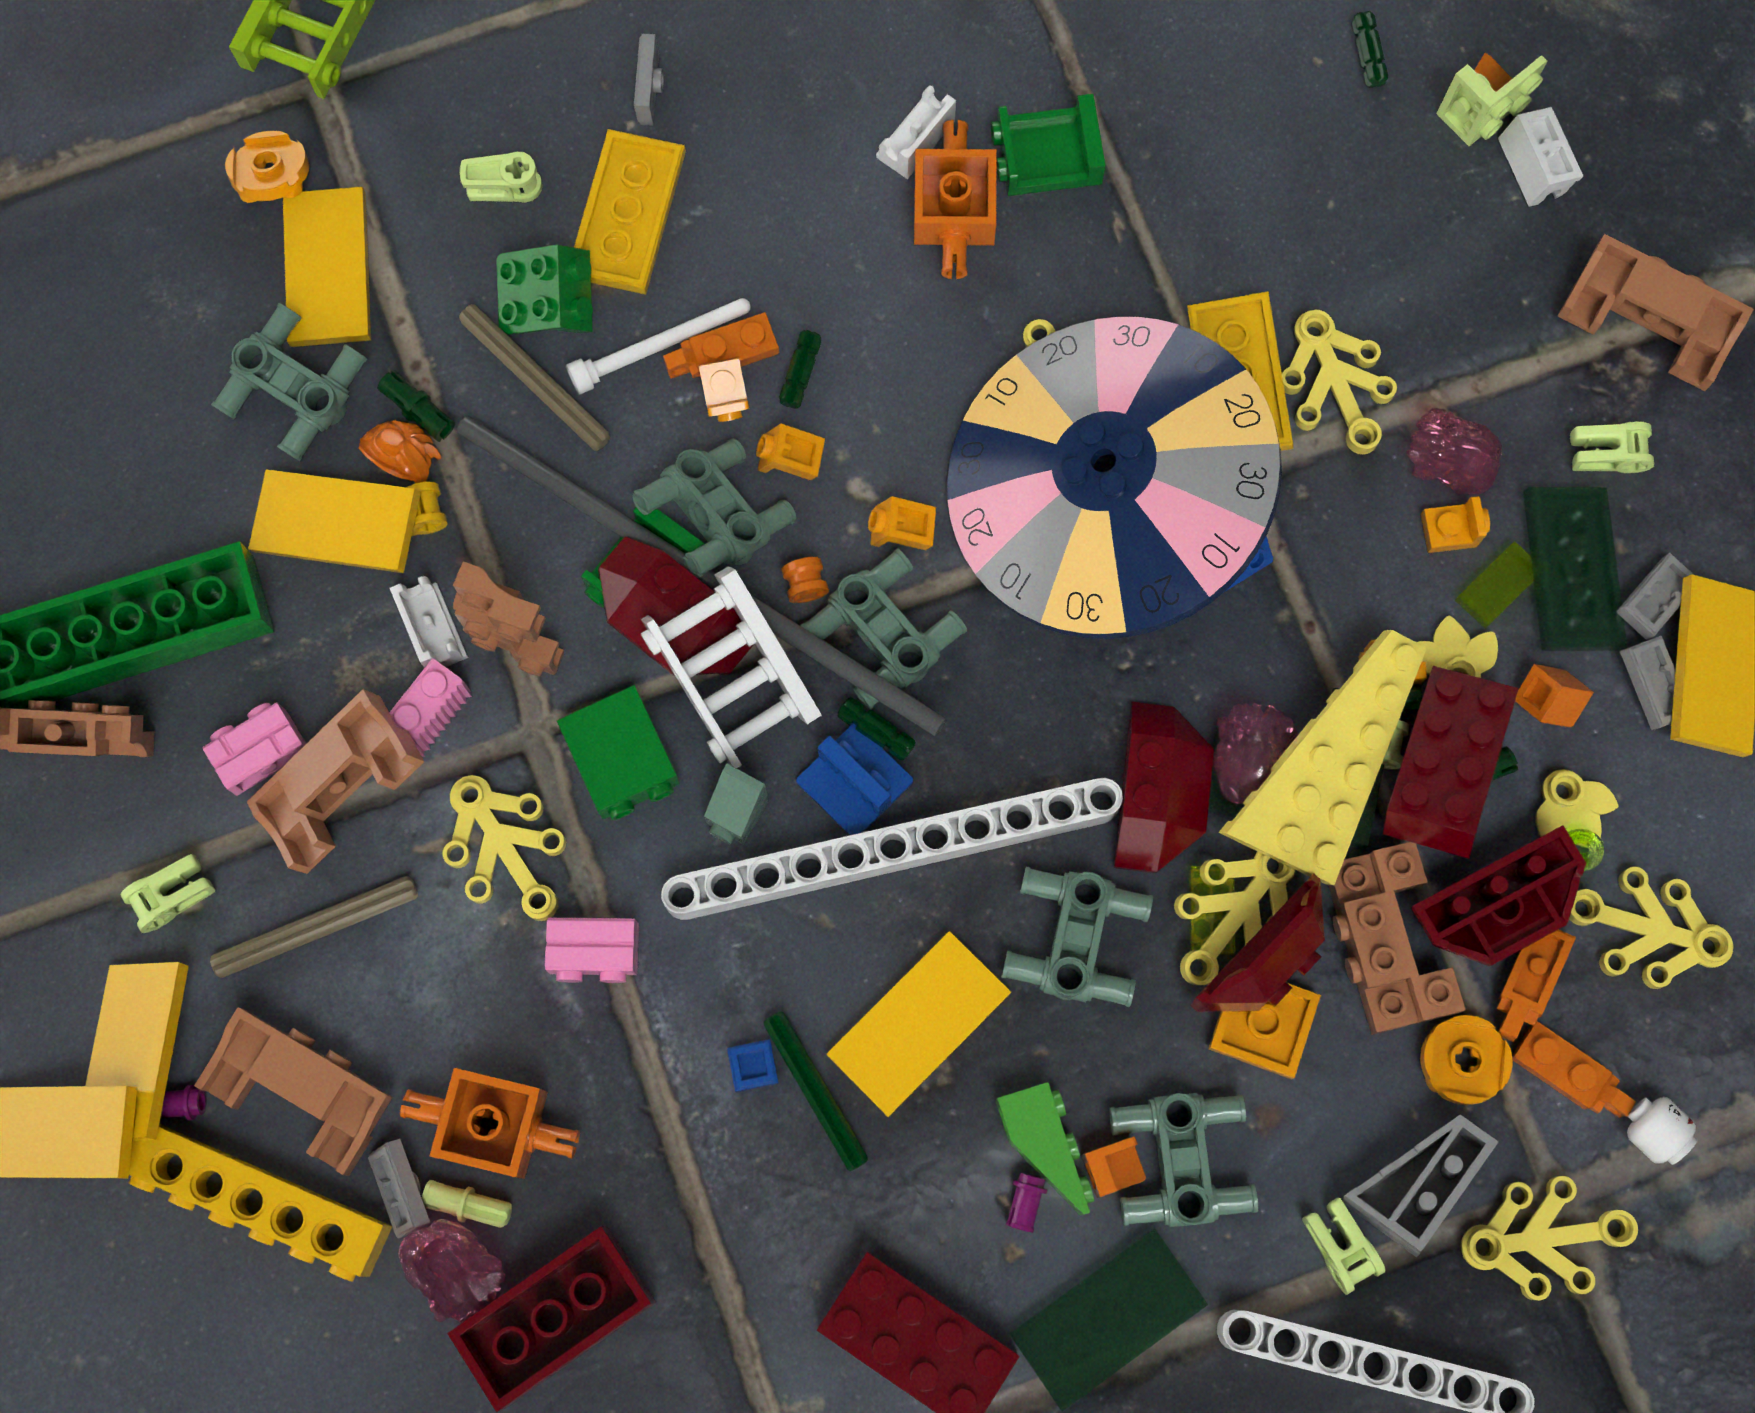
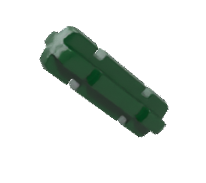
M1371 11L1359 12L1354 15L1352 26L1354 34L1358 36L1356 44L1361 66L1366 70L1363 73L1365 84L1369 88L1381 87L1386 84L1388 72L1386 64L1382 63L1385 59L1379 32L1374 29L1377 26L1375 15Z
M809 330L800 332L796 344L798 346L794 350L785 377L786 384H783L779 395L780 404L793 409H798L801 406L804 397L803 392L807 388L816 361L815 355L818 354L821 345V336Z
M850 697L842 704L837 714L839 719L849 726L852 723L857 726L855 730L880 747L884 748L887 746L890 748L889 753L899 760H904L909 756L916 743L912 737L904 732L901 734L897 733V727L870 709L866 712L863 709L864 705L854 698Z

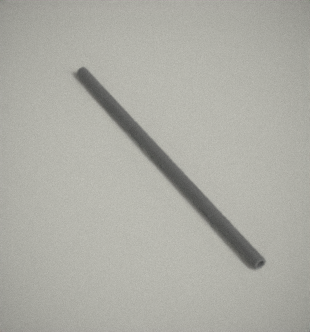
M465 416L460 421L457 433L620 537H628L660 549L686 569L683 561L686 553L470 416ZM710 570L698 579L715 592L714 588L720 584L714 576L716 572ZM752 596L774 635L936 737L941 732L947 721L945 717Z

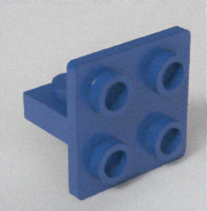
M852 724L836 740L831 736L825 739L817 747L819 757L796 779L797 784L849 836L865 832L913 784L912 776L882 747L855 730L857 727L855 724Z

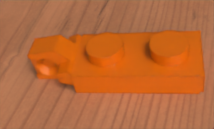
M766 312L690 337L689 340L680 343V349L663 355L670 379L687 373H691L692 378L701 377L699 365L739 357L740 366L743 367L778 355L780 352Z
M1558 929L1519 951L1498 998L1500 1001L1496 1008L1506 1013L1498 1031L1502 1038L1514 1042L1524 1022L1534 1026L1538 1017L1542 1016L1575 942V936Z
M1536 1021L1534 1026H1530L1512 1054L1515 1063L1584 1110L1590 1109L1598 1114L1604 1107L1618 1118H1621L1622 1116L1627 1117L1636 1104L1635 1100L1616 1088L1620 1080L1612 1075L1610 1070L1538 1021Z

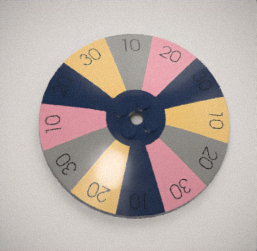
M1144 317L1095 319L1058 330L1034 342L1003 365L979 392L961 423L950 457L947 478V501L950 520L958 545L971 569L991 594L1008 609L1038 626L1065 635L1097 639L1132 637L1171 626L1195 614L1225 592L1246 570L1266 538L1276 513L1282 477L1281 448L1277 428L1269 405L1259 386L1246 368L1219 344L1199 332L1159 319ZM1103 455H1113L1116 457V463L1111 470L1107 472L1094 470L1095 462L1099 457Z

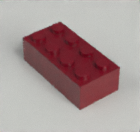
M1436 666L1432 667L1387 808L1383 830L1384 835L1470 858L1519 688Z
M600 1226L447 1334L491 1405L498 1412L519 1400L651 1307L656 1301L610 1229L606 1226Z
M866 1252L816 1330L935 1413H985L1020 1357L1017 1353L868 1252Z

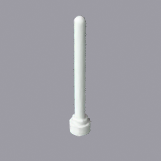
M740 298L594 362L591 359L583 362L580 358L566 364L568 374L579 395L594 389L593 384L600 382L599 377L747 314L751 308L750 302L745 298Z

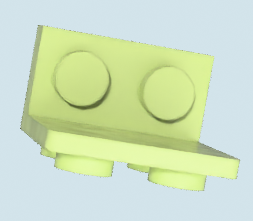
M1541 55L1497 92L1491 88L1485 76L1476 73L1467 64L1455 74L1436 114L1468 146H1471L1480 137L1487 140L1498 131L1503 124L1502 119L1511 113L1515 117L1528 106L1532 100L1529 94L1543 81L1540 74L1548 61Z

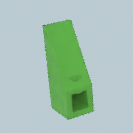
M1047 1082L997 1098V1108L1009 1144L1046 1179L1080 1216L1090 1213L1088 1204L1094 1202L1093 1193L1087 1176L1079 1178L1074 1160L1080 1158V1153L1073 1133L1065 1134L1060 1117L1066 1115V1110L1059 1090L1051 1092Z

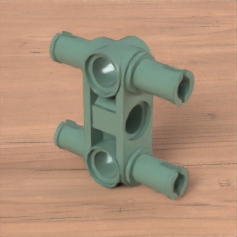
M278 303L277 308L260 333L255 332L249 338L239 341L234 346L232 364L229 367V373L232 375L211 405L232 419H235L236 414L252 390L261 388L296 411L297 419L277 447L296 460L301 461L302 456L318 432L328 430L330 425L339 423L344 418L346 401L350 397L348 395L350 391L347 388L368 359L345 344L326 375L322 373L319 376L283 353L284 349L281 347L297 322L301 320V317L283 304ZM263 354L261 363L251 369L250 363L256 355ZM329 395L328 405L324 409L316 411L317 401L321 397Z
M734 438L727 440L726 443L709 452L694 449L681 452L676 462L662 471L659 479L641 489L635 490L632 495L635 506L644 515L650 514L653 510L672 500L675 501L707 540L708 543L692 552L686 553L685 557H683L686 569L697 578L702 577L703 574L722 563L733 565L747 563L752 559L754 552L768 544L772 534L788 525L794 524L796 520L794 508L786 500L778 501L775 505L759 514L755 513L723 474L724 471L743 463L744 459H746L743 446Z
M895 549L890 556L871 571L865 569L857 574H850L839 583L838 589L829 595L828 605L806 623L800 625L822 640L843 624L849 625L881 662L882 667L875 674L899 688H906L911 683L922 680L927 674L928 669L939 661L938 658L941 657L939 652L961 634L967 632L963 621L952 610L925 633L918 632L887 597L885 590L913 570L912 564L899 549ZM857 590L864 592L868 596V599L860 605L850 604L845 599L850 592ZM907 652H913L921 657L922 662L916 667L908 668L900 663L899 658ZM858 687L854 688L855 694L868 709H872L879 702Z
M1026 867L1020 894L1025 893L1058 901L1057 905L1061 906L1050 957L1046 956L1045 960L1012 953V951L1007 950L1001 978H1010L1040 985L1039 990H1042L1043 993L1054 995L1061 1000H1075L1086 1003V1001L1091 1002L1092 998L1130 1007L1136 980L1099 973L1098 968L1095 967L1105 916L1109 917V914L1112 913L1148 922L1153 895H1144L1115 888L1116 884L1112 883L1111 880L1103 879L1093 872L1076 873L1069 871V873L1064 872V876ZM1080 885L1092 886L1097 892L1098 900L1091 905L1083 904L1076 898L1075 889ZM1063 968L1075 970L1080 978L1079 986L1073 990L1062 988L1057 981V972Z
M1197 1092L1176 1093L1153 1097L1148 1100V1104L1118 1108L1109 1107L1110 1126L1113 1136L1122 1133L1151 1131L1152 1135H1155L1162 1185L1159 1194L1130 1198L1120 1197L1123 1226L1162 1221L1164 1226L1169 1228L1214 1223L1221 1215L1258 1212V1197L1254 1184L1215 1188L1211 1184L1204 1130L1207 1129V1125L1246 1122V1109L1242 1094L1203 1098L1202 1094L1198 1095ZM1171 1103H1179L1187 1109L1188 1120L1183 1127H1176L1168 1121L1166 1110ZM1184 1192L1194 1194L1199 1200L1200 1208L1193 1218H1187L1179 1211L1178 1200Z

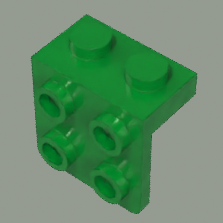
M551 245L499 254L497 257L499 328L507 335L547 330L573 333L593 332L590 251L563 245Z

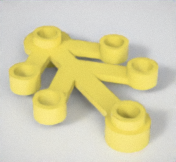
M1307 311L1297 319L1294 326V335L1300 345L1290 367L1282 372L1285 393L1294 395L1301 391L1306 380L1304 370L1314 352L1321 368L1306 402L1300 405L1295 414V423L1300 429L1305 431L1314 429L1321 419L1320 409L1329 388H1331L1348 426L1345 437L1347 446L1357 454L1371 453L1380 442L1382 431L1377 422L1369 418H1363L1348 383L1369 391L1372 400L1379 404H1386L1393 399L1397 391V384L1391 377H1379L1338 360L1332 348L1334 347L1353 354L1354 361L1358 366L1371 368L1377 363L1381 355V349L1376 342L1372 340L1362 341L1336 330L1334 321L1324 311ZM1315 327L1320 331L1321 335L1313 336L1308 333L1307 329ZM1361 350H1370L1374 358H1364ZM1294 376L1298 379L1299 384L1290 385L1285 377ZM1384 385L1388 387L1390 394L1383 395L1379 393L1377 386ZM1305 411L1310 412L1314 415L1315 420L1311 422L1305 421L1301 413ZM1362 434L1366 436L1368 444L1362 445L1355 440V435Z
M470 775L462 777L453 785L450 792V803L458 813L452 841L445 845L442 855L444 861L453 868H462L469 863L471 852L468 848V843L476 819L484 832L474 877L470 878L465 885L467 897L478 904L486 903L491 899L493 895L491 881L497 856L499 855L524 894L522 897L524 912L536 921H545L553 917L558 909L556 894L548 886L537 883L513 844L540 849L549 856H557L566 847L565 837L559 830L554 828L540 832L499 824L491 810L518 813L526 821H535L543 813V803L536 795L531 793L517 797L492 792L489 783L479 776ZM470 789L477 790V799L472 803H466L464 801V794ZM527 801H535L537 803V808L532 814H525L522 811V807ZM551 835H556L560 839V843L555 849H547L545 847V841ZM457 847L463 848V858L457 862L451 861V851ZM480 882L485 883L487 888L485 894L481 897H474L472 894L473 886ZM537 894H543L546 897L545 905L539 909L533 908L531 905L532 898Z
M1258 851L1254 859L1224 862L1220 859H1212L1202 864L1200 877L1207 885H1221L1226 882L1227 878L1253 876L1254 878L1242 892L1207 896L1185 893L1178 896L1175 900V912L1182 919H1195L1202 913L1228 911L1200 950L1190 951L1182 958L1180 972L1188 983L1192 985H1207L1218 975L1219 965L1216 958L1242 924L1245 945L1262 928L1259 901L1267 890L1272 910V916L1268 918L1267 922L1288 901L1286 884L1293 878L1295 869L1278 862V870L1275 874H1272L1267 868V862L1270 857ZM1212 864L1217 865L1220 869V877L1217 880L1211 879L1208 873ZM1187 898L1192 899L1195 903V910L1190 915L1183 910V902ZM1196 959L1203 966L1202 972L1198 976H1195L1190 969L1191 963Z
M1630 867L1622 871L1618 877V884L1623 892L1633 894L1646 917L1604 905L1601 896L1593 890L1582 889L1577 891L1569 917L1571 922L1579 926H1587L1594 922H1599L1644 936L1622 949H1611L1601 955L1599 965L1603 973L1608 976L1614 977L1625 973L1629 969L1630 964L1668 943L1687 949L1665 963L1656 961L1644 967L1642 970V980L1649 988L1660 989L1669 985L1672 977L1697 963L1707 968H1715L1725 964L1732 956L1733 941L1731 936L1724 928L1706 922L1691 898L1689 885L1681 879H1673L1665 883L1661 887L1660 896L1662 901L1668 906L1677 907L1689 930L1673 925L1650 888L1647 873L1640 867ZM1629 873L1635 874L1639 878L1638 888L1629 885L1627 881ZM1671 886H1676L1681 890L1682 896L1680 900H1675L1671 897ZM1577 902L1586 904L1588 908L1587 916H1581L1576 912L1575 905ZM1705 939H1709L1714 943L1715 951L1713 954H1709L1704 950L1703 941ZM1611 955L1619 958L1621 962L1619 970H1614L1609 966L1608 959ZM1653 968H1658L1662 971L1663 980L1661 983H1657L1652 979L1651 971Z
M1556 1176L1547 1182V1195L1521 1233L1504 1235L1518 1211L1530 1206L1533 1200L1532 1190L1527 1184L1513 1182L1506 1185L1503 1189V1202L1487 1225L1479 1224L1472 1226L1464 1233L1461 1240V1252L1466 1262L1476 1269L1491 1270L1497 1268L1520 1285L1522 1294L1530 1300L1540 1301L1546 1299L1551 1292V1283L1544 1274L1531 1273L1508 1253L1528 1252L1562 1277L1565 1286L1570 1292L1587 1294L1595 1286L1593 1272L1586 1267L1575 1265L1552 1247L1602 1240L1605 1244L1613 1247L1628 1246L1637 1237L1638 1225L1630 1213L1623 1210H1610L1603 1213L1599 1217L1598 1222L1549 1228L1564 1204L1572 1201L1577 1193L1576 1184L1571 1178ZM1559 1181L1564 1182L1568 1188V1193L1564 1198L1558 1197L1555 1193V1185ZM1515 1187L1520 1188L1524 1193V1200L1519 1205L1511 1199V1192ZM1611 1220L1617 1221L1620 1225L1621 1231L1617 1237L1611 1236L1608 1232V1224ZM1481 1238L1485 1239L1490 1246V1250L1485 1256H1481L1476 1250V1243ZM1579 1271L1586 1277V1285L1582 1289L1577 1288L1573 1282L1575 1273ZM1533 1278L1539 1279L1542 1283V1291L1538 1295L1532 1294L1529 1289V1283Z

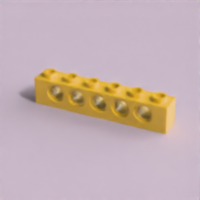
M159 1124L156 1141H132L129 1170L131 1178L128 1182L130 1185L150 1193H154L156 1187L171 1193L168 1199L169 1202L193 1211L195 1205L211 1211L208 1219L229 1228H233L237 1222L251 1229L248 1234L250 1238L266 1245L273 1246L275 1240L291 1246L288 1252L289 1255L304 1262L313 1264L315 1258L331 1264L328 1272L342 1279L353 1282L356 1275L359 1277H370L392 1229V1225L162 1124ZM178 1155L182 1160L183 1167L179 1176L172 1180L167 1173V1165L172 1157ZM217 1172L222 1178L223 1185L221 1191L216 1196L211 1197L207 1192L206 1183L208 1178ZM257 1190L262 1195L263 1204L261 1209L252 1215L246 1208V1199L252 1191ZM297 1207L303 1215V1223L299 1230L292 1233L288 1230L285 1220L288 1212ZM337 1225L341 1228L344 1238L341 1246L333 1251L327 1246L325 1236L330 1227Z

